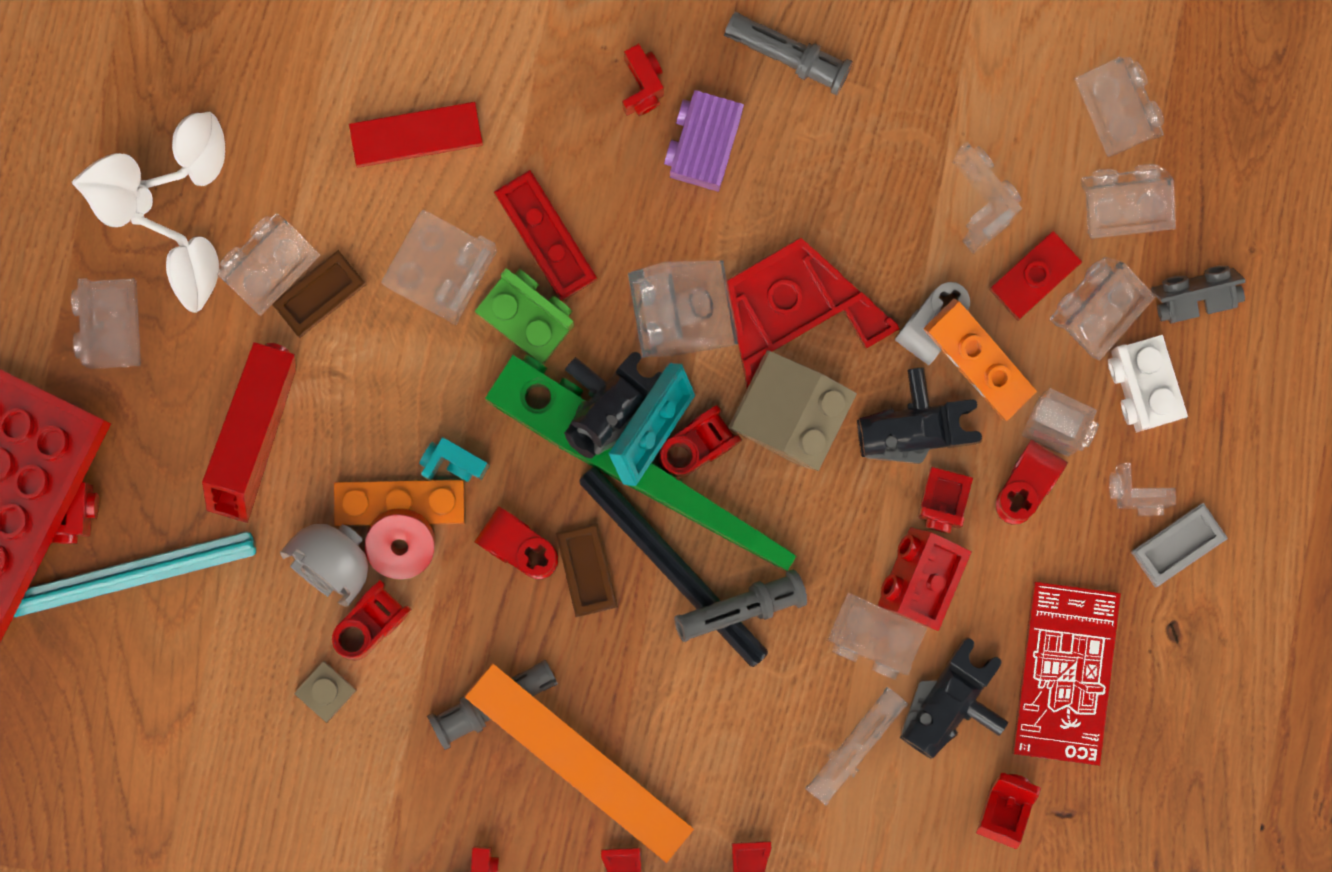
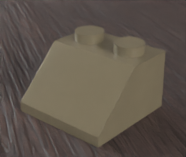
M766 351L728 428L798 466L819 471L857 393L815 370L771 351Z

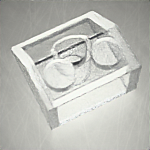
M724 261L662 262L628 273L642 358L676 356L738 344L725 284L727 278Z

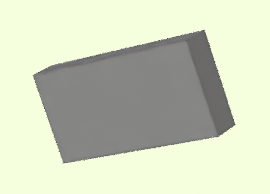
M1201 503L1132 550L1131 554L1153 586L1158 587L1228 538L1205 504Z

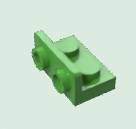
M505 268L501 273V279L478 306L475 313L525 353L544 365L573 329L574 321L569 318L573 311L552 295L547 300L536 292L535 289L539 284L522 270L518 269L513 274Z

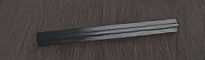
M590 468L580 478V485L696 609L721 601L597 468ZM742 622L717 630L749 666H757L768 654L767 649Z

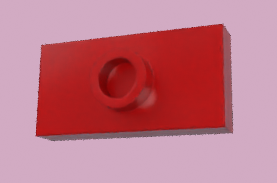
M1052 231L997 281L989 291L1019 321L1073 272L1082 261Z

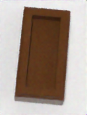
M338 250L271 304L295 334L301 338L365 287L366 283Z
M598 523L556 533L575 617L618 608Z

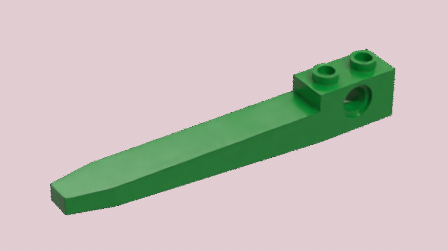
M526 354L521 360L512 355L485 397L486 402L559 449L622 482L609 455L612 447L598 455L596 454L593 458H586L573 449L565 438L564 433L572 422L579 404L585 401L581 398L584 391L563 377L557 383L544 375L547 367ZM543 387L550 392L551 400L545 408L533 409L527 404V394L533 388ZM652 463L636 486L627 485L786 572L797 557Z

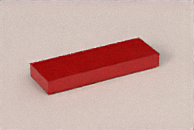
M475 102L349 124L357 168L483 146Z
M531 170L494 191L496 198L559 300L563 302L597 281L596 275Z

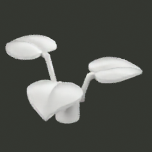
M211 112L192 113L182 119L176 127L172 142L173 154L178 164L183 166L177 172L149 180H141L140 168L136 161L127 154L115 153L95 161L72 181V184L85 197L94 214L105 225L109 227H122L131 220L132 224L143 225L175 240L179 244L178 247L171 249L167 255V276L179 301L187 310L193 313H197L203 308L216 285L219 274V260L216 250L206 238L193 237L188 242L184 235L145 218L144 214L151 209L153 197L148 188L185 178L188 174L195 185L205 186L219 175L225 159V139L216 116Z

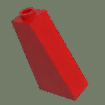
M256 342L252 344L202 480L206 510L208 512L245 523L249 521L296 372L295 354L290 353L282 345L276 343L262 345Z

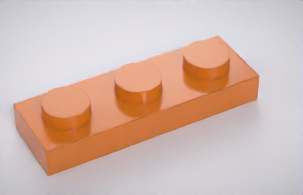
M465 481L334 483V526L340 527L342 524L346 526H370L377 516L392 509L412 510L423 516L430 525L465 524Z

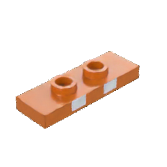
M953 299L923 328L1001 419L1008 421L1037 392L960 301Z

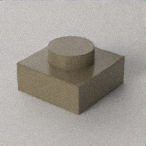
M323 661L294 694L328 723L357 690L329 664Z

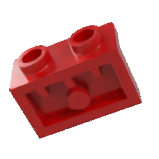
M911 527L898 546V557L890 575L882 584L878 607L897 613L929 629L939 631L972 551L932 532Z

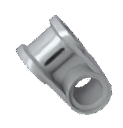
M947 282L937 287L921 308L914 312L895 338L896 342L927 365H930L941 351L923 329L941 311L940 308L943 302L938 298L939 295L946 297L953 293L957 297L956 300L960 301L967 310L969 309V294L962 285L956 282Z

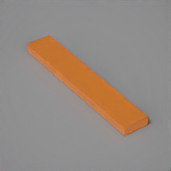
M491 663L464 696L664 862L667 863L694 830L693 827L495 664Z

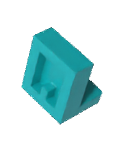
M443 437L438 445L434 442L430 443L419 462L420 465L425 467L421 475L430 481L433 480L444 459L450 462L446 470L466 482L470 481L472 475L482 480L490 467L487 462Z

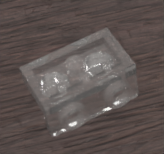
M1118 57L1074 78L1107 157H1112L1149 139H1157L1164 135L1160 126L1164 124L1163 114L1155 101L1150 102L1144 88L1148 81L1139 62H1133L1130 57Z
M1143 164L1135 167V171L1118 173L1114 169H1101L1094 171L1092 176L1081 178L1082 188L1086 193L1088 235L1091 239L1176 229L1174 179L1165 168H1161L1156 164Z
M277 213L271 218L266 216L261 219L250 232L252 238L241 249L235 247L229 251L221 260L220 266L222 268L217 272V275L259 316L320 256Z
M1104 257L1091 265L1085 274V279L1079 286L1060 300L1057 310L1050 317V320L1055 326L1065 329L1092 358L1101 360L1156 296L1125 263Z
M87 278L78 279V290H72L71 294L72 311L74 316H79L80 333H74L73 338L76 359L81 358L82 365L89 369L141 366L137 281L134 278L90 281Z
M847 593L826 641L835 644L832 650L833 653L853 662L857 661L858 656H862L875 662L872 668L873 671L896 680L898 673L904 676L909 675L912 669L911 665L927 628Z

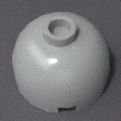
M312 524L305 527L292 537L280 552L283 559L292 556L295 560L290 567L321 593L328 597L334 590L342 595V598L338 601L342 606L349 607L366 582L368 573L367 556L358 546L362 542V538L344 524L339 529L328 524Z

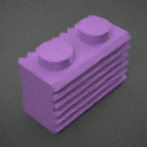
M694 90L691 101L683 99L676 124L684 127L679 142L671 140L664 165L671 166L670 178L719 192L744 104Z

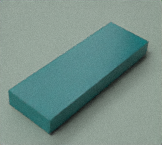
M669 363L609 452L617 473L625 485H637L696 396L682 364Z

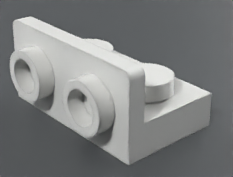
M1163 335L1129 345H1120L1111 351L1113 358L1108 359L1110 374L1115 384L1121 383L1126 398L1121 400L1122 413L1128 425L1134 424L1136 433L1188 417Z

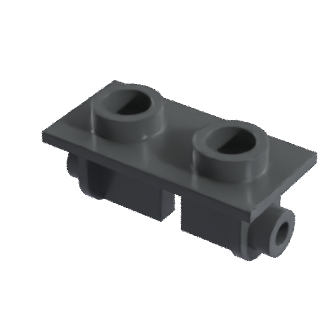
M1215 266L1206 269L1204 275L1193 278L1174 276L1163 280V285L1151 288V292L1164 303L1157 305L1160 321L1168 320L1172 324L1200 317L1197 301L1204 300L1207 314L1237 308L1238 303L1245 301L1244 290L1238 284L1246 282L1245 278L1234 268Z

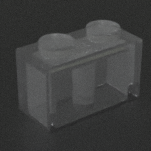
M1049 388L1038 397L1021 435L1069 457L1078 450L1083 451L1085 446H1090L1099 427V424L1093 421L1098 410Z

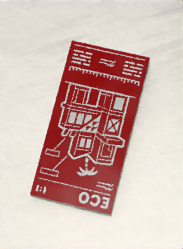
M1033 582L1012 754L1100 766L1121 593Z

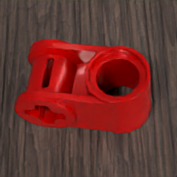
M716 405L694 419L685 429L663 444L659 454V465L669 475L676 479H682L709 461L716 460L738 445L742 439L739 435H733L720 416L721 408L719 405ZM673 447L685 448L690 454L691 462L684 468H675L668 462L667 452Z
M1030 440L1011 470V476L996 499L995 507L999 518L1011 525H1019L1026 522L1036 512L1046 494L1050 493L1068 462L1035 441ZM1017 494H1020L1024 497L1022 505L1027 510L1021 508L1015 513L1009 509L1012 502L1007 497L1014 498Z
M499 506L474 541L504 563L508 562L533 579L550 577L558 566V555L553 546L543 537L532 531L524 522ZM542 548L546 549L544 556L548 560L545 567L536 565L534 569L529 568L532 561L527 557L531 551L539 553Z
M379 580L362 596L354 606V609L333 631V647L340 656L347 660L356 661L366 657L412 611L408 605L403 607L384 589L386 584L382 580ZM376 602H379L391 613L390 616H387L376 605ZM352 628L361 630L365 638L361 649L355 652L345 651L341 646V637L344 632Z

